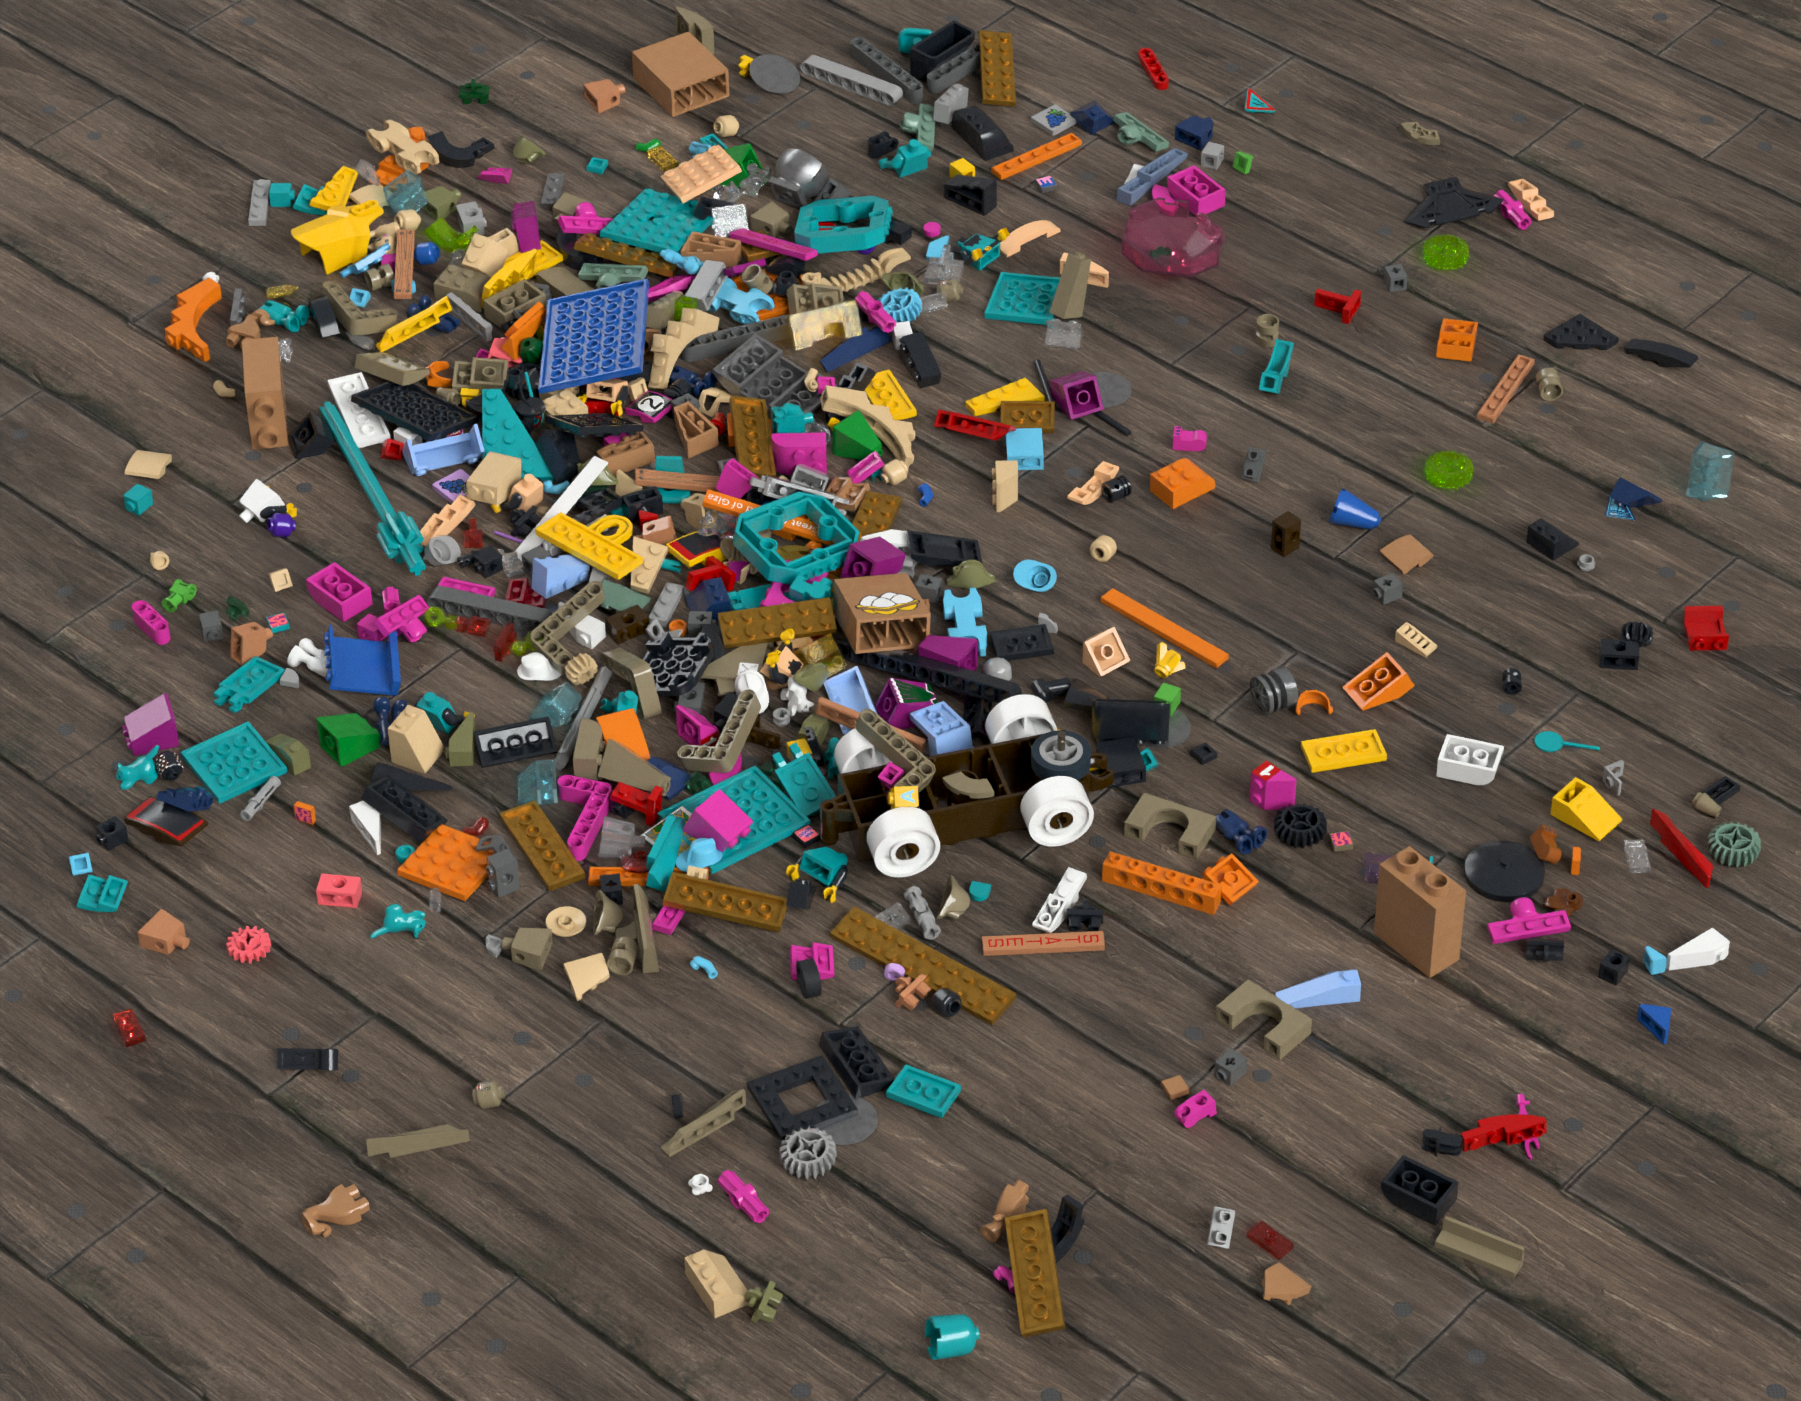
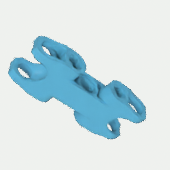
M727 278L708 311L716 312L719 308L730 311V316L735 321L745 325L760 321L756 312L761 309L772 310L775 304L773 299L761 290L751 288L747 293L737 289V285L733 280Z
M969 588L970 594L963 598L952 595L950 589L944 590V619L954 620L955 628L947 629L948 637L975 638L978 640L979 656H986V626H976L975 618L982 617L981 597L976 588Z

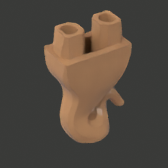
M255 310L245 317L244 322L232 325L227 330L226 346L233 348L235 345H239L242 349V340L261 338L258 324L268 326L275 324V321L271 320L269 313L265 310Z
M1017 1180L1013 1186L1007 1184L1000 1196L992 1223L983 1225L980 1228V1233L986 1240L990 1242L998 1240L1006 1230V1217L1026 1213V1205L1029 1202V1197L1026 1195V1192L1029 1190L1028 1184L1021 1180Z
M341 1184L332 1190L325 1202L305 1209L301 1219L309 1234H323V1237L326 1238L332 1232L331 1227L325 1223H318L316 1220L344 1226L355 1224L362 1220V1214L370 1210L369 1202L365 1197L355 1201V1199L360 1197L359 1190L355 1184L346 1188Z

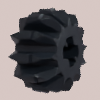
M1636 621L1623 624L1621 640L1639 641V647L1651 645L1653 639V628L1651 626Z

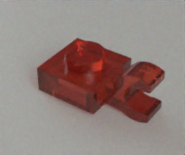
M469 518V530H464L465 548L483 547L482 529L477 530L476 518Z
M472 616L471 619L458 617L456 620V624H458L456 631L465 632L467 630V634L485 637L491 625L490 619Z

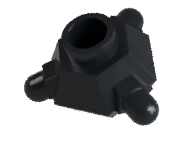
M783 271L775 279L772 289L767 294L774 293L778 297L788 298L787 289L793 284H801L794 273Z

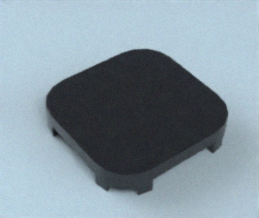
M669 632L662 633L663 637L658 638L654 642L649 640L645 644L648 651L642 660L646 661L651 667L658 696H680L696 686L715 654V648L705 633L700 632L697 638L671 637Z

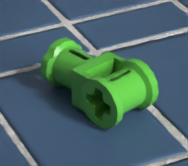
M181 579L175 580L169 589L170 596L162 600L163 608L170 613L175 612L180 603L185 605L194 598L197 590L196 585L186 584Z

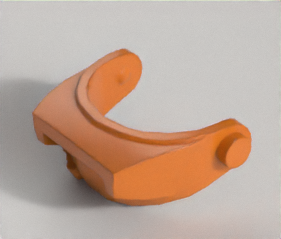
M436 361L426 367L430 369V373L426 376L428 386H452V379L443 378L436 374L441 370L448 369V362Z
M1306 690L1300 693L1295 714L1300 715L1301 707L1310 703L1324 706L1328 711V715L1333 713V707H1331L1329 698L1324 692Z

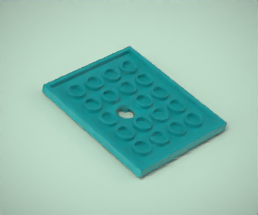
M645 189L600 231V237L659 253L662 250L671 249L681 254V249L692 231L703 233L717 217L708 215L705 220H700L693 215V210L699 201L688 200L682 203L676 196L656 192L653 189ZM655 217L653 221L648 220V218Z
M756 766L748 768L657 813L660 821L681 806L692 814L698 806L720 789L753 820L750 826L751 832L744 839L740 837L738 839L739 842L732 849L728 847L722 852V858L718 863L707 866L711 874L793 835L794 831L807 824L810 825V819ZM682 835V839L690 847L691 842L684 835Z

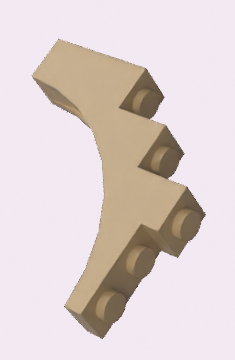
M683 308L680 322L668 321L666 335L654 334L651 346L654 358L648 387L666 390L674 364L680 353L694 338L716 332L720 318L698 309Z
M825 386L820 397L823 411L836 413L844 417L850 416L857 410L860 411L874 433L889 447L895 458L899 461L902 460L907 468H909L910 464L914 461L911 441L915 439V430H913L911 422L893 420L889 407L870 404L867 393L864 391Z

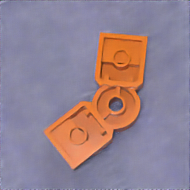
M422 127L407 129L410 139L416 143L422 140L426 141ZM388 155L379 163V170L369 177V183H380L385 189L397 193L417 176L402 169L397 164L395 155ZM420 163L421 171L429 166V163Z

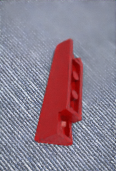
M938 409L934 427L946 428L951 431L997 441L1010 431L1016 430L1011 425Z
M1653 808L1650 825L1662 836L1661 843L1706 889L1709 888L1713 865L1675 827L1666 814Z

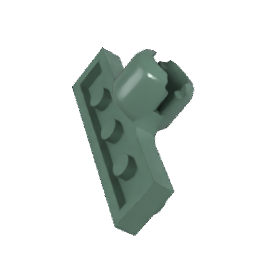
M920 103L918 115L910 112L904 113L900 129L911 134L915 133L917 135L916 140L920 141L922 145H925L932 152L935 133V121H933L934 107Z
M1128 112L1114 115L1113 121L1120 126L1118 130L1122 131L1117 135L1121 144L1130 145L1141 141L1154 151L1168 148L1169 141Z
M584 263L578 276L581 280H597L596 286L597 289L619 285L620 282H633L645 279L648 268L642 265Z

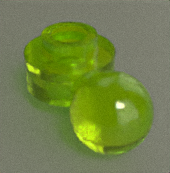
M430 607L426 611L425 621L430 626L436 627L443 623L446 628L455 629L459 625V620L455 615H448L446 617L439 607ZM435 615L438 619L432 620L431 616Z
M531 632L526 635L524 642L516 641L513 643L512 651L515 655L521 656L525 654L527 648L534 650L530 637Z

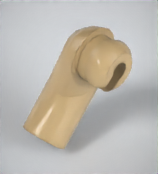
M810 368L804 380L806 388L811 392H815L818 389V383L815 381L818 371L814 368Z
M221 380L214 382L213 389L218 396L236 397V389L226 388Z

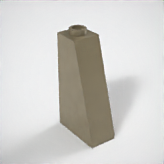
M1076 251L1075 253L1068 254L1049 313L1062 319L1082 317L1091 259L1085 257V253Z
M612 739L608 740L598 773L599 777L618 783L622 782L652 792L655 786L663 788L662 796H666L670 789V776L624 744Z

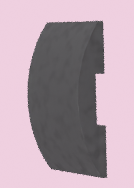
M756 333L712 369V373L732 396L765 399L768 419H771V407L783 406L786 402L799 405L803 413H812L821 405L820 397L822 394H817V391H808L804 384L809 371L804 370L785 358L783 350ZM820 373L817 374L818 377H824Z

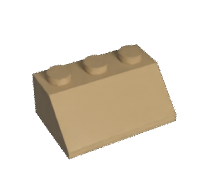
M701 1250L684 1257L685 1275L714 1318L748 1305L749 1302L745 1299V1294L748 1290L723 1255Z

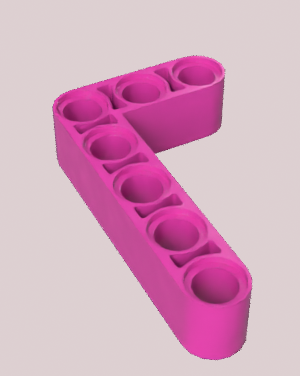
M563 775L557 781L559 798L563 801L585 805L567 841L568 849L577 861H581L590 850L610 810L609 797L612 794V787L605 782Z

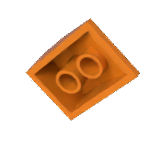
M1386 652L1342 688L1364 711L1400 698L1415 685L1401 666Z

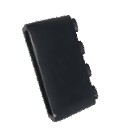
M953 20L910 48V75L918 80L927 79L928 73L967 50L975 39V31Z
M1092 699L1091 738H1094L1095 742H1104L1107 739L1116 740L1134 737L1137 744H1145V740L1153 741V744H1165V741H1169L1170 701Z

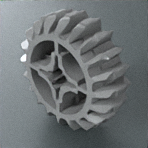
M809 1126L807 1130H803L800 1127L799 1132L792 1130L791 1135L786 1134L785 1140H782L779 1154L785 1171L789 1170L791 1176L796 1174L798 1179L801 1176H805L807 1180L809 1176H813L816 1179L817 1174L824 1176L825 1171H830L831 1166L835 1163L837 1151L836 1144L831 1135H827L825 1130L820 1132L818 1127L815 1130H811Z

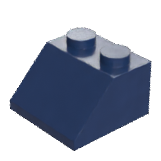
M721 577L703 580L685 598L689 611L712 612V619L718 620V613L731 611V601Z

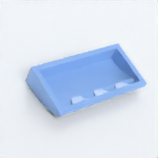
M858 666L824 682L830 701L860 713L864 709H871L877 713ZM839 724L843 734H847L849 731L853 730L851 728Z

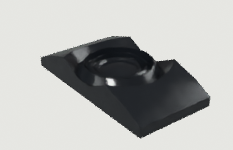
M909 530L906 532L910 557L928 567L935 565L955 567L966 560H977L982 563L978 540Z

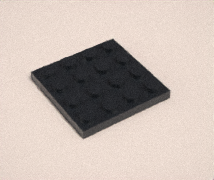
M612 413L546 415V423L551 424L553 428H561V431H569L570 434H577L578 437H588V434L602 437L604 433L620 436L621 433L625 432L627 435H636V432H643L644 424L615 414L612 415Z

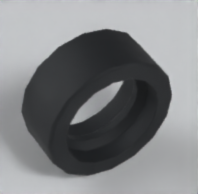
M811 958L797 961V978L804 999L821 996V980L815 960Z

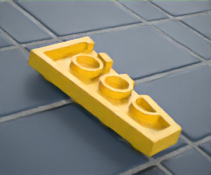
M342 166L333 176L332 180L326 183L324 189L320 190L317 196L311 199L309 206L328 211L333 206L346 207L359 171Z

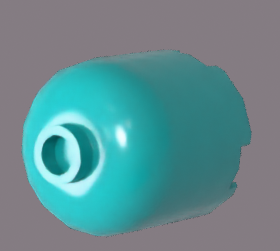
M965 1314L929 1316L930 1319H926L925 1338L930 1337L931 1347H927V1351L932 1360L964 1356L974 1350L976 1340H979L980 1334L978 1327H975L969 1316Z

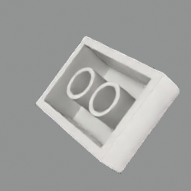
M1447 734L1438 758L1436 777L1474 785L1488 784L1495 777L1504 746Z

